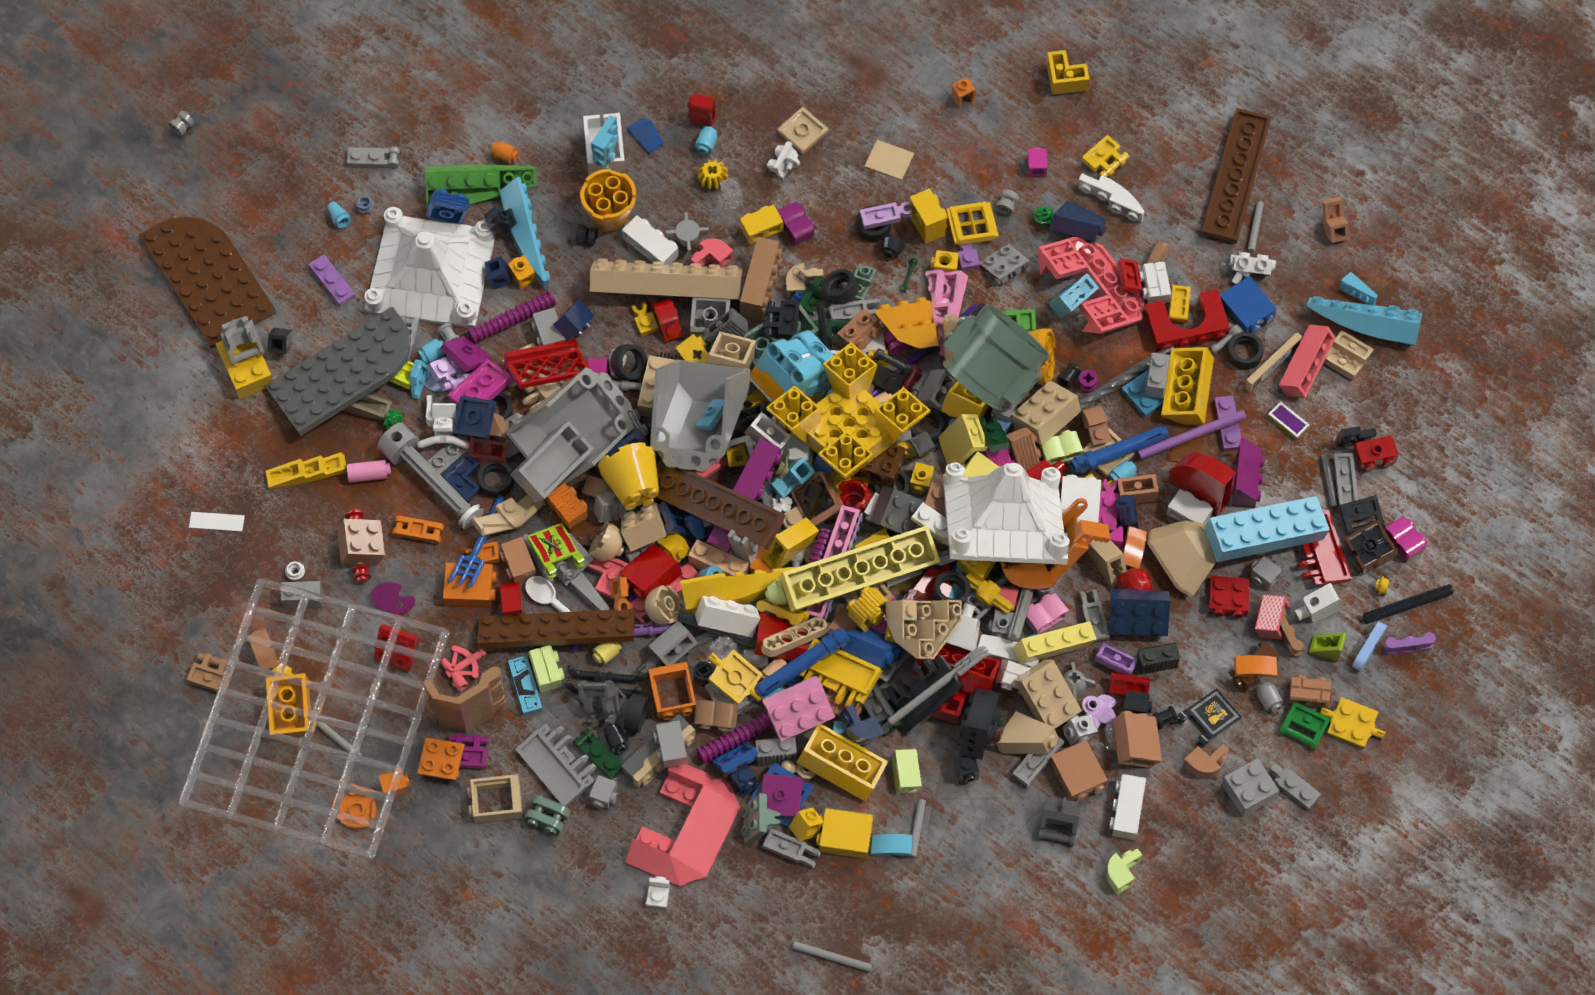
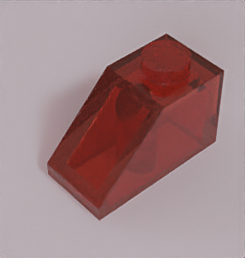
M470 437L468 456L506 462L508 442L489 437V439Z

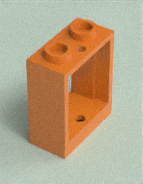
M687 662L648 669L658 719L669 720L678 714L690 716L695 712L696 702ZM684 677L690 703L661 709L656 683Z

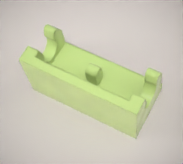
M917 749L895 750L891 761L896 794L914 793L916 789L922 787Z

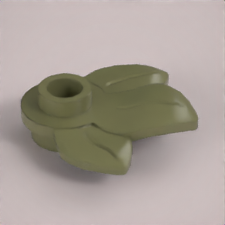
M785 448L783 450V457L779 465H774L772 469L774 474L769 483L787 475L789 471V449Z

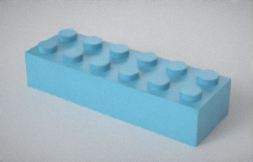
M1317 496L1211 517L1204 528L1217 562L1322 541L1330 530Z

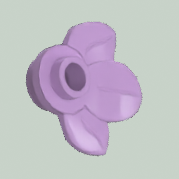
M1100 695L1098 697L1087 696L1083 699L1081 704L1082 710L1086 715L1090 714L1097 729L1100 723L1113 724V719L1116 715L1111 708L1117 703L1114 698L1108 695ZM1090 702H1092L1095 705L1094 708L1090 707Z

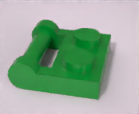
M1294 702L1279 734L1283 736L1286 734L1310 746L1309 748L1315 751L1330 722V718ZM1290 723L1314 734V739L1290 728Z

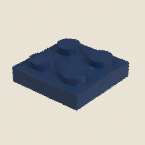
M460 395L452 433L489 439L497 402Z

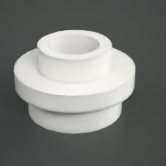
M291 562L286 567L285 573L290 580L297 581L304 576L305 568L299 562ZM294 570L299 571L297 574H292Z

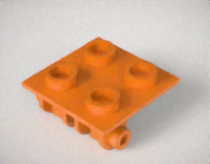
M426 738L417 774L451 780L458 779L465 744Z

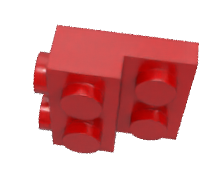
M1211 575L1208 614H1213L1216 617L1224 615L1234 618L1247 617L1249 612L1250 579Z

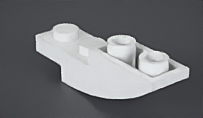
M1081 174L1078 181V189L1086 194L1090 193L1102 201H1108V209L1113 213L1126 216L1131 221L1142 223L1144 210L1126 189L1101 175L1098 181L1085 174Z
M922 503L913 514L911 520L921 527L928 525L931 536L949 547L946 518L925 503Z

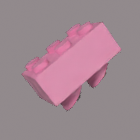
M817 676L762 700L781 742L835 718L823 686Z

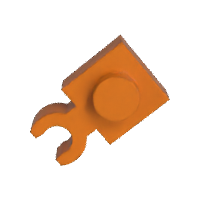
M498 542L484 544L477 556L478 559L484 560V564L501 562ZM473 549L465 551L467 556L472 554Z

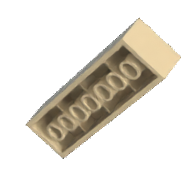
M597 259V261L593 262L590 269V292L740 299L743 269L735 265L722 268L716 264L703 267L697 263L684 266L678 262L664 265V262L659 261L653 262V264H645V261L640 260L634 261V263H627L626 260L608 262V259Z

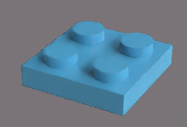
M1148 370L1123 386L1121 390L1144 418L1162 407L1164 397L1160 399L1145 395Z

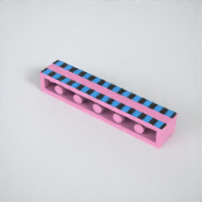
M844 505L841 506L823 559L853 550L864 518L860 510ZM835 599L807 607L808 619L820 617L828 622Z

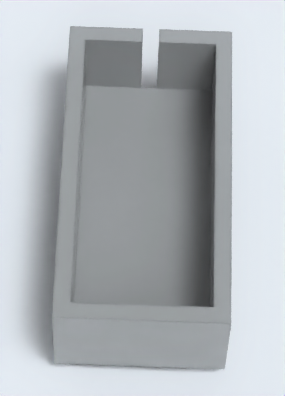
M569 420L559 425L510 474L535 503L545 499L594 449L583 436L573 442L570 440L580 433Z

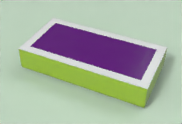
M1282 402L1268 414L1272 421L1296 440L1309 428V424Z

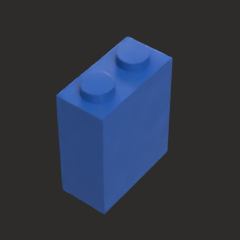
M1250 276L1220 294L1225 313L1235 325L1238 324L1245 332L1254 334L1265 323L1269 324L1275 319L1277 308Z
M860 627L846 632L851 641L848 642L847 646L841 648V651L879 668L899 661L904 652L903 647L899 644L885 640L884 633L868 627L869 630L866 632Z

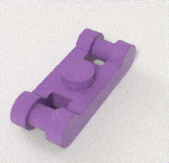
M1428 632L1424 637L1414 638L1413 636H1408L1402 640L1390 637L1385 642L1383 652L1390 656L1428 651L1432 649L1436 636Z

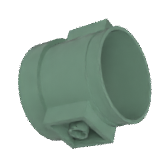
M986 304L977 316H963L957 323L959 327L945 337L944 340L946 342L944 346L951 353L943 361V365L957 381L976 397L992 408L1001 410L1007 401L1013 405L1019 404L1043 376L1039 369L1048 360L1050 355L1034 337L1014 320L994 306Z

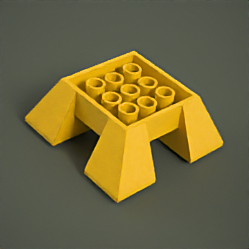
M853 343L848 344L823 363L833 392L820 402L815 404L796 386H793L766 407L768 412L847 480L866 466L867 463L871 462L873 458H876L903 437L930 413V409L904 387L882 404L870 395L868 391L876 372L877 364Z

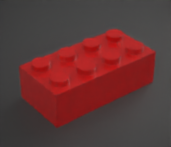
M945 643L932 660L934 661L942 655L945 661L954 669L953 666L972 651ZM987 656L963 675H957L964 685L960 692L974 695L976 688L991 691L996 682L1001 661ZM916 659V662L921 663V665L925 668L927 673H929L930 671L924 664L923 660ZM914 669V670H913V675H916V676H917L918 674H917L916 670Z

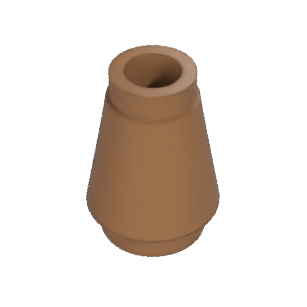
M1158 240L1153 244L1146 264L1162 262L1170 253V246Z

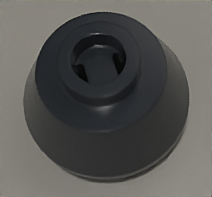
M895 235L884 236L881 240V251L886 258H897L905 250L903 240Z

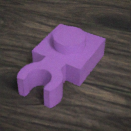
M972 243L958 245L960 250L958 258L961 270L966 271L980 268L977 249H971Z

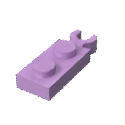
M896 202L860 210L864 229L900 222L901 216L904 218L911 217L912 210H904L910 208V203L904 202L901 206L897 207Z

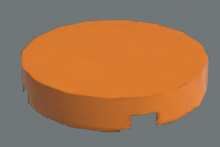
M352 791L339 801L337 815L342 825L346 828L362 830L370 826L375 820L377 806L374 799L368 793Z

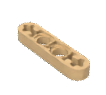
M815 617L769 636L763 641L762 652L766 656L773 657L812 641L814 638H819L825 634L827 622L823 618ZM803 631V632H805L807 635H806V636H801V635H799L797 632ZM782 638H788L791 642H784Z

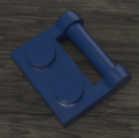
M665 501L658 504L661 517L666 522V532L678 533L686 536L689 540L696 539L683 523V517L688 514L687 512Z

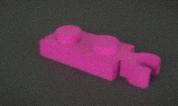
M1104 479L1102 488L1105 492L1100 491L1098 523L1108 524L1109 532H1113L1117 526L1115 502L1119 498V493H1114V490L1118 483L1117 480H1114L1113 486L1109 487L1107 486V479Z

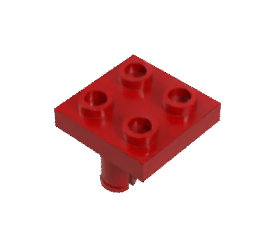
M382 623L379 626L373 659L409 672L412 669L416 646L420 640L416 635Z

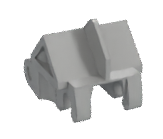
M247 316L236 320L232 319V321L221 325L223 328L220 331L221 338L232 366L246 358L257 354H265L253 321L248 320ZM249 341L251 343L256 342L257 347L235 355L232 354V351L237 349V345Z

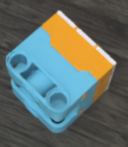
M807 330L793 335L789 341L781 339L769 343L750 374V381L771 403L793 386H796L816 404L830 385L823 363L834 355L811 331Z

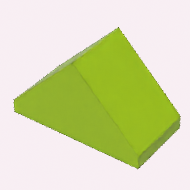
M1346 633L1314 635L1309 653L1338 662Z

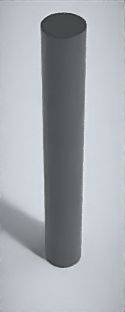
M1322 454L1320 458L1331 509L1338 508L1328 454Z

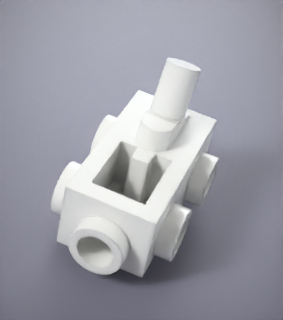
M1239 252V255H1231L1229 266H1232V270L1237 271L1232 282L1235 284L1239 283L1243 276H1250L1251 272L1271 275V271L1275 270L1276 260H1270L1268 255L1257 254V258L1250 257V253Z

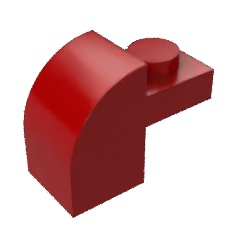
M665 298L651 303L664 341L667 342L683 336L678 321L679 317L671 299Z

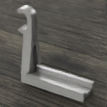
M731 529L728 538L735 556L752 564L760 546L749 542L747 537L741 540V538L737 537L736 532Z

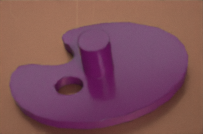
M397 582L378 584L371 592L372 602L377 608L395 615L409 612L415 606L416 599L414 596H401L400 591L403 585ZM401 601L403 606H399L397 603Z

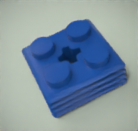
M444 189L435 190L429 201L426 217L462 224L468 211L470 199L466 198L463 194H450Z

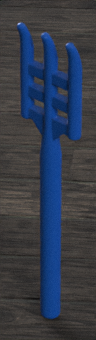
M503 495L497 497L489 515L497 513L495 508L496 505L504 502L505 497ZM479 535L472 554L468 556L460 555L448 583H451L456 575H461L462 577L458 583L459 586L464 583L466 577L472 578L468 588L475 584L485 563L484 560H479L477 556L488 535Z

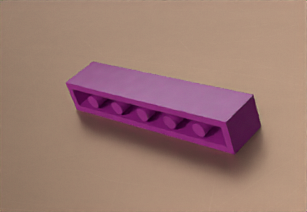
M760 438L733 491L755 501L761 499L765 492L763 487L766 481L770 482L774 472L772 469L774 465H779L783 457L781 448ZM714 526L707 540L708 544L726 553H730L733 550L728 538L729 532Z

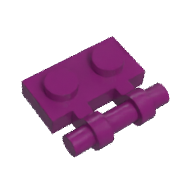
M463 733L449 735L450 742L474 744L473 747H464L459 768L486 769L488 750L480 746L481 744L488 745L489 737L481 736V734L464 736Z

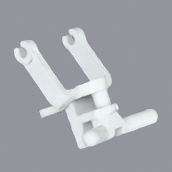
M427 395L426 423L428 426H433L435 436L419 441L417 443L418 448H424L436 443L454 444L465 449L470 447V442L454 437V433H452L456 417L455 403H433L432 395Z

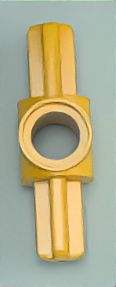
M972 573L966 574L965 577L968 579L971 588L976 591V597L987 606L994 604L1007 614L1011 612L1014 605L1001 596V589L990 580L981 581Z

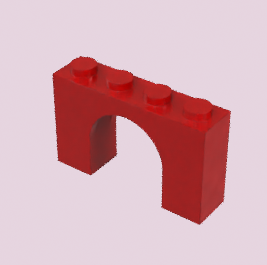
M1218 289L1199 293L1198 304L1203 316V322L1193 329H1181L1175 326L1168 317L1164 301L1145 304L1144 315L1155 351L1172 348V345L1174 348H1185L1190 344H1203L1209 340H1221L1226 337L1230 326Z

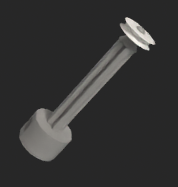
M397 423L388 429L379 439L377 448L394 465L406 461L461 517L459 525L464 530L472 527V518L481 517L484 509H480L479 504L471 507V504H468L416 451L417 443L420 440L404 423Z

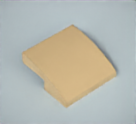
M1341 331L1335 338L1323 363L1353 381L1374 349L1346 332Z

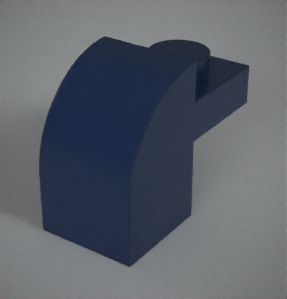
M853 704L840 712L841 721L848 728L842 734L854 743L866 745L884 734L875 716L861 721Z

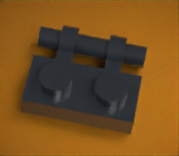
M781 300L780 307H775L774 301H768V305L765 308V315L767 316L764 323L765 336L768 338L772 337L774 330H778V337L792 338L793 335L797 334L800 302ZM779 315V322H774V316Z

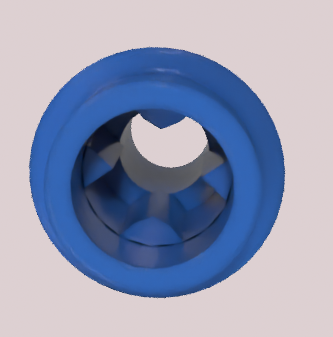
M689 513L683 517L684 525L696 540H701L707 536L702 519Z

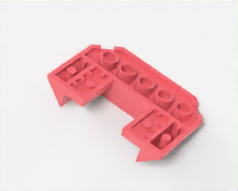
M1072 237L1040 246L1037 249L1040 275L1051 272L1056 279L1073 275L1077 280L1088 274L1099 287L1089 296L1091 300L1082 302L1078 307L1088 321L1082 331L1101 334L1142 320L1144 299L1140 294L1122 291L1118 265L1103 245L1098 243L1093 245L1086 242V239Z
M688 764L669 767L668 776L660 790V795L691 808V811L676 841L642 826L637 838L632 840L625 864L655 877H664L671 884L682 887L689 882L707 878L736 819L740 806L730 782Z

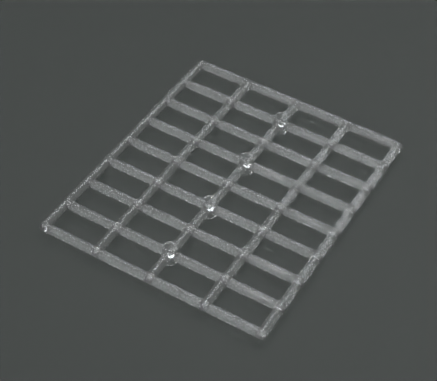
M258 578L179 804L187 808L373 859L376 855L426 705L425 696L422 692L415 710L377 700L376 698L383 679L424 690L423 682L386 672L392 652L431 662L426 680L430 679L433 683L449 636V630L264 578ZM267 587L300 596L301 599L295 617L256 606L262 588ZM311 599L347 609L342 626L334 628L302 619L308 600ZM355 612L394 622L388 641L385 642L349 632ZM253 614L292 624L286 643L283 644L247 634ZM401 624L439 634L440 638L434 655L396 645L395 642ZM299 626L337 636L338 639L332 656L294 647L293 644ZM352 640L384 649L379 668L374 669L339 659L344 643ZM247 641L282 651L276 671L237 661L243 642ZM294 654L329 664L324 680L316 683L283 674L289 655ZM336 666L375 677L369 697L330 687ZM234 668L273 678L266 699L228 689ZM280 681L319 691L313 712L275 702L274 699ZM333 695L365 704L360 724L320 714L325 698ZM224 696L263 706L257 726L218 716ZM373 707L412 717L406 738L367 727ZM270 708L310 719L304 737L299 739L264 729ZM317 722L357 732L350 753L311 742ZM215 723L254 734L247 754L208 744ZM364 735L403 745L397 766L358 755ZM261 736L300 747L294 767L255 757ZM312 750L347 760L341 780L301 770L307 752ZM205 751L244 762L238 781L234 782L198 772ZM359 763L394 773L388 793L348 783L354 764ZM251 765L291 775L285 793L280 795L245 785ZM298 778L338 788L331 809L292 798ZM195 779L233 789L234 793L228 810L189 800ZM345 790L385 801L378 822L339 811ZM242 792L281 803L275 823L235 813ZM293 806L328 816L322 836L282 826L288 808ZM339 819L375 829L369 850L330 840L335 820Z

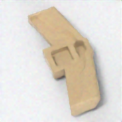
M528 494L518 503L513 498H510L496 505V514L479 518L475 517L472 518L471 522L482 536L516 529L543 507L545 501L543 499L535 503Z

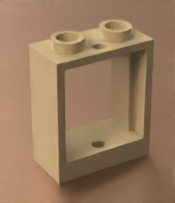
M518 774L470 779L471 786L467 787L468 798H472V805H469L470 817H474L475 823L523 818ZM511 787L513 810L479 813L477 790Z

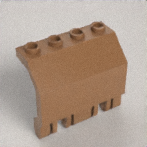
M492 667L483 672L478 685L456 698L439 694L430 679L423 682L424 690L422 693L425 696L426 708L429 711L428 715L432 722H437L440 728L468 733L493 718L495 711L504 707L507 703L500 669Z

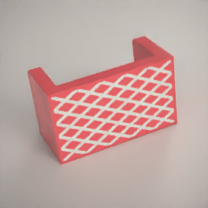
M1263 594L1255 627L1260 638L1282 640L1283 635L1279 630L1284 608L1290 607L1286 596Z

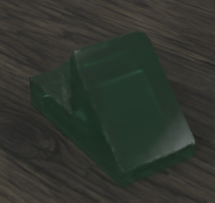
M850 318L826 320L828 344L830 347H832L833 343L832 335H837L850 322ZM812 320L819 328L818 320Z

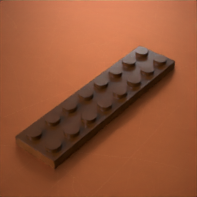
M1236 108L1201 235L1233 243L1238 242L1272 116Z
M661 457L656 466L659 494L655 498L665 501L723 530L730 532L732 529L738 537H747L749 542L766 550L769 549L786 517L785 514L690 470L680 469L679 467H667Z
M635 609L480 616L477 645L478 649L633 642Z

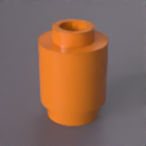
M495 141L490 151V154L495 159L510 165L516 162L519 157L517 147L502 141Z

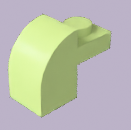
M1138 849L1133 852L1131 850L1127 851L1121 858L1115 853L1109 861L1107 880L1117 895L1134 885L1135 877L1129 869L1141 862L1142 854Z

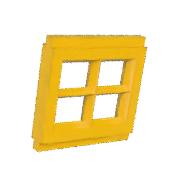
M990 202L959 205L946 209L954 244L963 245L999 238ZM982 211L984 219L974 221L972 212ZM968 213L970 221L960 223L958 214ZM985 224L987 233L977 234L975 225ZM971 226L973 235L963 236L961 227Z

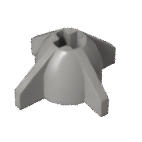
M688 212L684 213L685 220L678 223L676 230L666 231V236L677 240L681 245L687 247L688 253H691V246L695 245L701 237L709 234V227L699 228L696 222L688 220Z
M1071 662V670L1065 672L1063 678L1076 699V697L1084 693L1086 687H1095V681L1086 678L1082 672L1075 669V663Z

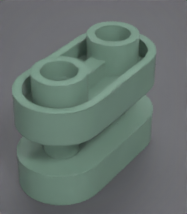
M535 795L531 803L535 810L528 809L525 815L527 824L535 828L538 826L542 827L547 833L552 835L560 834L564 827L560 820L568 819L571 812L570 809L552 800ZM542 812H546L548 814L553 815V818L543 814Z

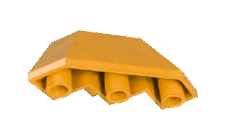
M926 297L916 298L915 303L908 304L907 300L896 302L897 306L890 307L889 304L879 305V309L875 310V314L898 341L920 349L939 345L930 300H926Z

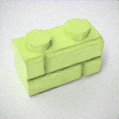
M551 645L530 650L529 657L539 691L542 693L562 687V680L565 677L562 668L558 669L556 663L560 662L557 650L553 651Z

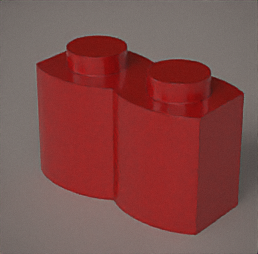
M693 93L692 98L689 97L687 103L690 122L713 127L716 117V99Z

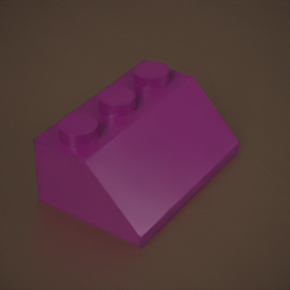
M1245 438L1240 439L1237 452L1232 506L1255 508L1256 502H1260L1261 490H1258V484L1262 485L1263 473H1260V467L1264 466L1265 456H1261L1262 449Z

